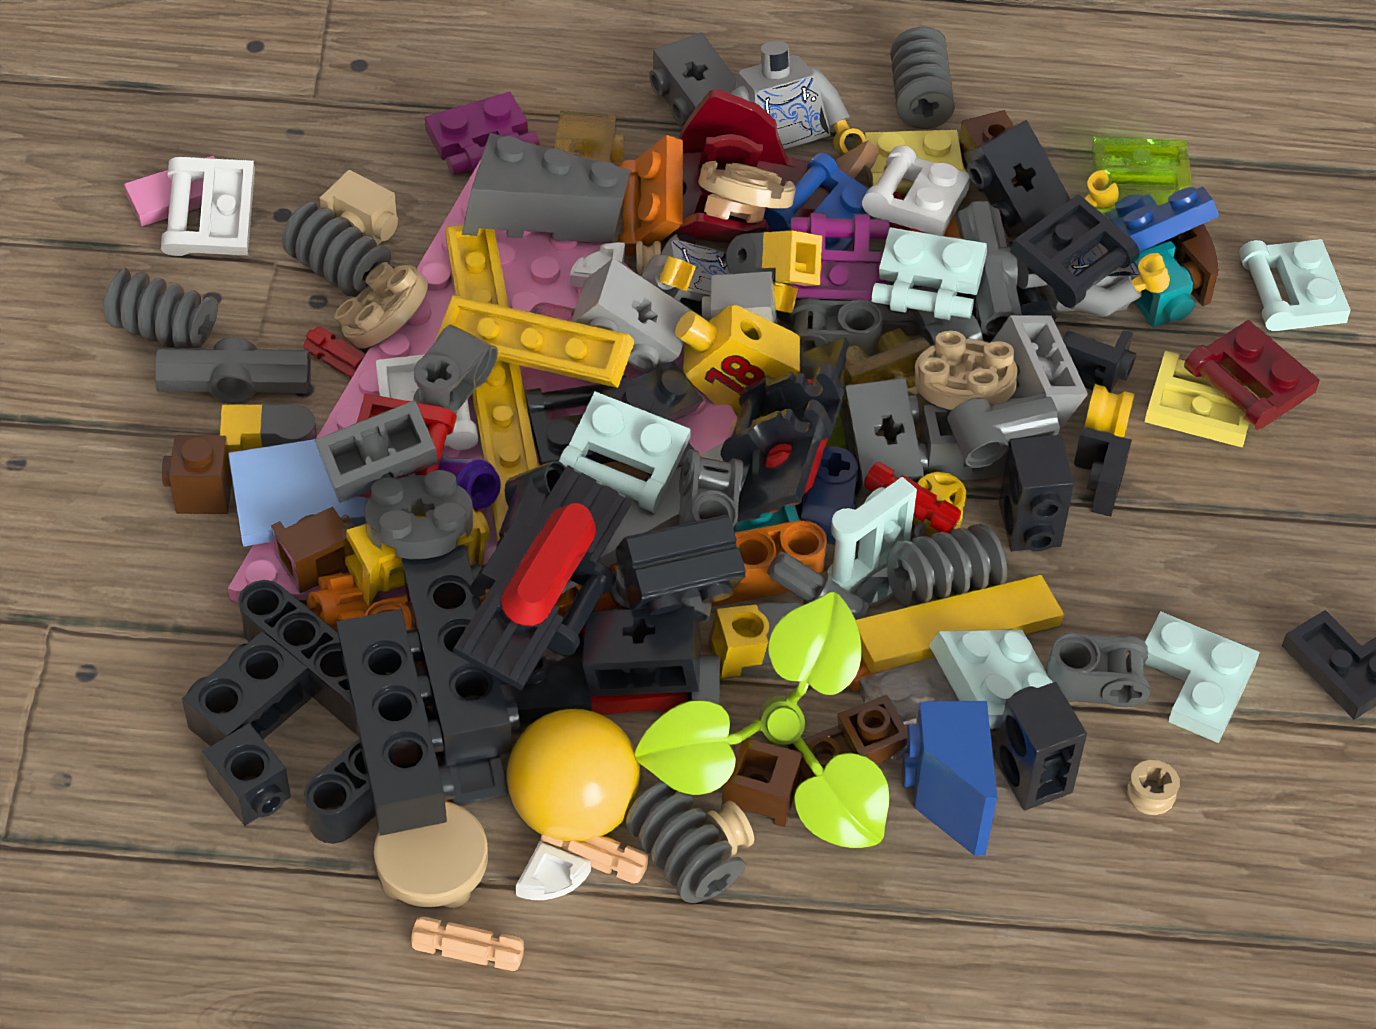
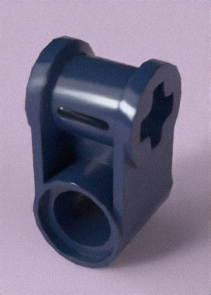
M838 446L826 447L824 449L814 483L807 492V495H804L801 521H810L820 526L826 534L827 544L835 545V538L831 532L833 515L841 509L850 508L855 510L856 506L854 495L858 462L853 453Z

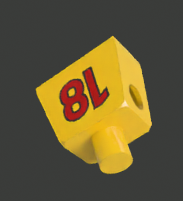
M738 305L727 306L709 321L694 311H688L680 318L676 325L675 336L685 342L683 366L685 377L715 405H730L737 418L741 410L739 397L745 387L768 375L770 378H778L789 372H793L794 375L800 372V336Z

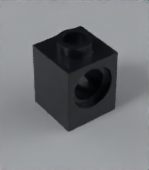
M250 723L202 751L208 781L244 826L259 817H267L273 814L283 805L284 801L291 798L286 767ZM249 776H258L256 779L253 780H242Z

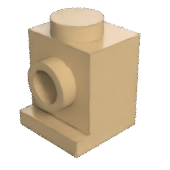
M348 170L319 198L321 208L332 210L335 218H344L349 223V227L360 229L363 237H372L376 241L377 246L382 241L388 240L398 226L395 193L351 170Z

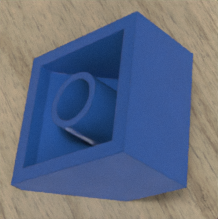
M987 701L920 702L917 723L907 725V754H903L902 758L903 786L913 787L914 806L917 811L973 855H986L997 801Z

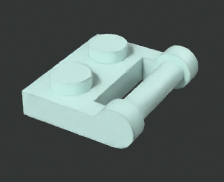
M1322 239L1266 245L1263 241L1254 240L1240 248L1239 257L1245 269L1250 270L1264 306L1262 318L1267 329L1280 331L1347 323L1351 309ZM1270 268L1278 269L1291 306L1287 302L1282 301Z
M594 392L572 440L564 449L559 462L566 467L569 465L631 499L639 501L638 506L654 513L691 438V429ZM588 450H592L650 473L652 476L646 482L585 458Z
M901 477L887 488L880 487L867 497L864 504L856 510L850 508L841 509L833 515L831 532L835 538L833 564L828 568L827 572L832 574L834 582L850 593L859 589L861 584L870 576L887 566L888 554L895 542L902 540L910 541L917 489L906 479ZM859 540L858 558L855 559L856 541Z

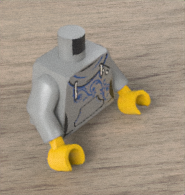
M770 41L763 44L760 49L762 64L741 69L737 74L736 87L732 90L731 94L759 104L776 120L777 130L784 149L828 137L832 127L837 132L833 140L834 149L841 155L848 152L844 144L848 134L854 137L857 146L866 141L862 131L849 127L846 120L850 116L834 85L818 68L808 67L799 56H789V47L785 42Z
M1105 170L1096 171L1087 181L1089 194L1084 199L1094 207L1109 208L1118 200L1119 191L1117 184L1113 183L1107 189L1099 191L1107 185L1109 178ZM1099 243L1066 268L1076 275L1105 254L1107 249ZM1158 253L1148 254L1140 260L1138 270L1134 263L1126 268H1117L1086 291V297L1083 301L1072 308H1068L1057 300L1053 288L1023 262L1017 261L1018 286L1022 289L1040 286L1052 308L1059 312L1082 311L1106 317L1116 311L1127 310L1131 302L1142 297V290L1147 289L1153 293L1163 292L1167 289L1170 282L1168 271L1164 268L1165 264L1162 256Z
M680 233L671 237L661 254H657L649 260L641 277L703 317L702 296H711V276L732 273L727 266V253L696 245L692 235ZM773 282L776 310L792 313L798 288L784 283Z

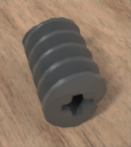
M919 26L906 30L894 40L890 50L897 113L903 122L921 129L936 128L944 124L952 116L955 109L946 38L939 30L932 27Z
M313 201L299 207L288 219L283 229L282 244L286 253L293 258H297L305 267L311 268L318 276L325 277L331 285L339 287L347 296H358L368 286L365 280L370 271L383 262L390 264L391 252L387 247L377 246L376 241L370 236L363 237L360 229L349 227V223L344 218H335L334 212L329 208L318 210V205Z
M127 268L120 270L113 278L104 299V316L106 322L111 327L124 328L133 335L141 334L146 340L158 341L165 347L200 348L210 336L218 313V302L213 297H206L201 302V296L197 291H189L184 296V289L178 284H173L167 289V283L164 279L155 278L150 282V277L145 272H137L131 278L130 271Z
M975 524L967 529L961 527L951 530L949 533L939 532L932 534L931 537L920 536L912 541L902 540L895 542L890 548L887 558V576L894 596L901 605L907 607L911 603L912 595L918 603L923 604L930 602L932 594L940 600L948 598L951 590L954 594L960 595L967 593L970 587L977 591L985 589L988 583L992 586L1004 584L1007 579V563L1002 545L996 534L986 525Z
M660 782L646 790L636 799L629 809L626 827L634 837H639L640 846L647 853H651L654 864L659 869L664 870L665 878L673 886H677V893L685 902L697 903L706 901L730 887L740 877L746 863L740 857L728 859L733 847L726 840L716 842L719 837V830L714 824L703 826L707 815L701 808L691 809L694 799L690 794L682 792L676 794L677 790L664 782Z

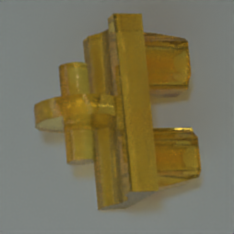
M900 328L885 333L878 341L877 351L879 354L868 357L861 346H850L846 352V362L841 375L843 389L848 385L903 378L906 379L907 389L915 387V364L917 358L924 350L931 346L924 337L912 341Z

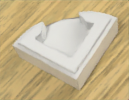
M607 243L601 245L599 251L586 256L584 259L580 257L572 267L570 286L583 287L584 281L612 258L623 265L625 243Z
M539 841L516 884V896L530 900H548L563 896L573 891L587 878L591 872V861Z

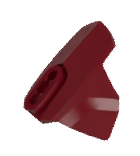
M713 89L706 94L690 115L678 138L683 140V225L673 233H687L697 239L731 243L736 236L741 234L774 232L766 219L757 223H747L745 219L729 215L727 220L707 215L704 212L708 195L713 193L705 190L698 182L702 165L710 161L718 163L716 170H725L726 164H732L733 162L776 173L778 177L782 178L781 186H785L786 181H791L795 185L807 172V164L810 161L786 156L777 130L776 120L759 104L722 90ZM820 184L794 214L795 217L809 218L810 213L817 209L831 191Z

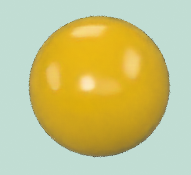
M564 709L539 718L520 735L508 761V791L520 817L537 833L564 842L587 841L613 831L627 817L629 809L637 799L640 788V764L636 761L635 748L628 735L609 718L589 710Z

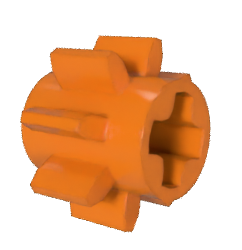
M337 573L319 577L318 584L320 590L310 592L307 597V608L337 633L336 621L362 617L369 608L363 598L362 590H359L351 573L345 575Z

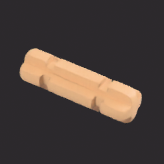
M541 835V842L590 860L591 867L610 874L612 869L618 871L616 877L631 883H639L648 866V855L646 852L631 846H627L625 850L621 849V842L606 836H598L587 841L564 842Z
M424 916L417 918L414 924L411 943L412 948L415 950L434 954L436 949L442 950V956L487 965L490 960L495 962V968L509 971L518 970L522 962L524 941L520 937L501 934L499 938H494L493 931L448 922L447 926L444 927L440 926L441 920Z

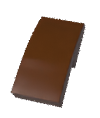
M1203 223L1165 240V243L1171 241L1176 247L1175 253L1179 256L1177 263L1185 267L1192 278L1193 290L1191 294L1202 306L1211 303L1219 269L1214 244Z
M886 694L838 713V726L803 739L823 768H825L830 759L843 753H855L866 756L878 766L907 745V729ZM793 743L788 745V749L799 752ZM802 757L801 781L803 782L816 775Z

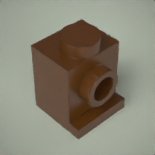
M333 506L317 514L307 515L296 524L287 528L283 526L281 521L271 525L276 557L300 594L318 586L319 577L337 573L343 574L349 571L345 564V557L353 555L355 552L346 537V530L355 526L348 515L345 514L340 517Z
M747 738L735 745L733 751L735 755L734 771L730 778L721 786L723 788L722 804L729 800L733 801L741 810L774 818L775 825L785 827L794 802L795 790L800 784L803 753Z

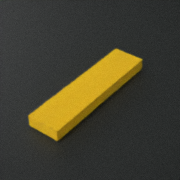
M455 295L451 297L436 337L437 340L443 329L452 324L496 346L498 349L497 360L616 388L619 387L635 342L629 334Z
M1038 575L855 621L861 640V655L869 671L875 673L934 658L935 655L929 645L939 631L1023 630L1026 635L1060 626L1064 613L1043 576Z

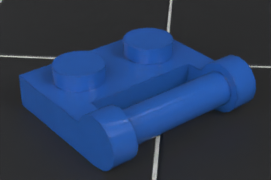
M820 152L807 164V172L795 184L796 192L792 206L788 208H768L764 213L763 219L767 220L768 225L774 232L790 231L791 217H795L794 214L820 184L831 191V193L813 213H825L826 218L854 219V214L869 215L862 206V200L868 188L838 169L837 163L830 155ZM869 215V216H870V220H874V219L876 218V217H873V216ZM825 238V250L847 251L853 245V238Z

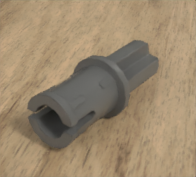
M786 552L778 553L769 565L768 575L774 581L803 598V605L833 591L838 593L845 601L855 620L865 617L868 610V602L834 582L832 574L824 571L819 574Z

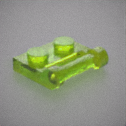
M1094 137L1091 150L1093 173L1105 170L1109 178L1107 185L1099 191L1107 189L1113 183L1117 185L1174 186V191L1118 189L1119 196L1117 202L1130 195L1141 194L1144 196L1150 193L1159 206L1168 202L1169 196L1176 191L1192 187L1187 140ZM1115 204L1109 208H1100L1097 206L1095 208L1100 212H1108L1112 208H1115Z

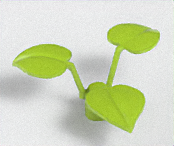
M828 592L814 601L791 610L779 620L771 632L768 653L772 666L782 678L789 681H799L797 687L790 691L787 697L774 696L769 698L760 708L759 719L752 720L748 726L734 734H729V716L721 705L706 700H693L681 703L665 712L652 723L640 739L635 750L636 761L665 784L682 793L702 795L717 790L732 775L735 767V755L730 745L738 744L756 732L763 731L765 736L773 743L780 745L793 743L796 749L803 753V759L816 775L801 782L794 794L796 811L806 828L829 843L849 848L874 846L879 844L884 838L890 798L888 784L881 769L866 756L855 753L836 755L823 768L801 737L805 728V718L797 702L806 693L809 685L822 694H837L845 689L855 678L861 661V640L857 623L845 601L836 592Z

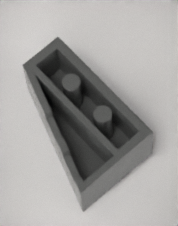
M490 133L471 188L462 235L477 236L478 228L507 230V238H522L524 231L552 232V240L612 243L631 170L618 167L607 161H595L572 155L561 149H550L523 142L516 137Z

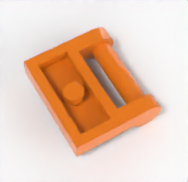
M669 135L664 136L636 160H626L619 164V167L631 170L623 199V233L618 236V242L625 243V256H636V241H642L645 246H651L654 241L661 242L683 225V140Z

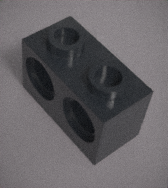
M1061 435L1010 439L999 506L1011 552L1022 550L1044 551L1049 548L1061 547L1074 481Z
M262 631L248 644L238 646L230 654L227 661L212 674L198 679L189 688L187 694L182 698L188 728L209 746H212L250 723L264 740L312 699L308 667ZM262 677H270L267 679L259 680V678ZM231 710L227 713L218 714L220 711Z
M1056 681L1039 688L1034 686L1025 687L1014 693L1005 702L994 759L1024 811L1073 793L1087 732Z

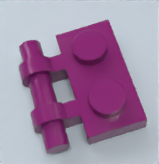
M511 91L425 116V130L442 160L446 159L451 175L465 171L473 174L482 158L490 133L516 137L523 142L540 146L536 132L528 133V121Z
M810 213V218L791 217L790 231L822 236L820 285L803 286L789 283V285L798 288L796 300L809 298L828 301L866 300L875 303L872 302L874 284L888 285V280L880 279L879 275L883 252H869V239H887L889 220H870V216L864 214H854V219L826 218L825 213ZM825 238H853V251L825 250Z

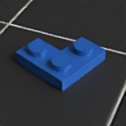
M1203 186L1198 189L1187 187L1178 190L1169 196L1168 202L1159 206L1150 193L1144 196L1141 194L1130 195L1115 204V209L1106 212L1108 219L1135 241L1139 252L1219 217L1212 197Z

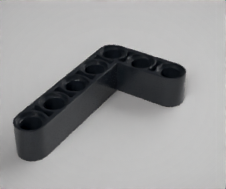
M259 580L247 585L240 592L238 599L246 640L250 642L263 631L308 667L312 697L358 736L340 652L338 633L278 583L269 580ZM425 707L427 720L435 719L430 709ZM392 718L389 721H400L404 718ZM359 739L316 774L306 785L304 797L310 831L315 838L324 843L335 844L349 839L375 817L367 775H364L366 774ZM438 752V753H435L437 760H438L439 752ZM407 763L402 764L398 767L410 768L415 766L416 764ZM331 805L341 806L334 810H323Z

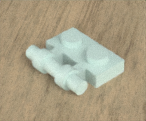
M890 228L879 267L880 279L894 281L895 283L894 286L875 283L872 292V302L890 305V310L906 313L907 308L934 312V318L950 320L951 315L971 318L974 299L956 295L957 292L977 295L987 255V243ZM913 285L939 290L938 293L913 289Z

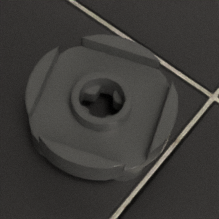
M444 470L432 471L427 475H414L398 479L391 477L378 479L372 484L371 496L365 504V526L369 540L381 550V542L387 546L395 547L396 556L406 559H427L447 554L457 548V538L462 536L465 531L468 538L473 529L472 500L466 490L457 485L455 475ZM415 515H426V517L415 518Z

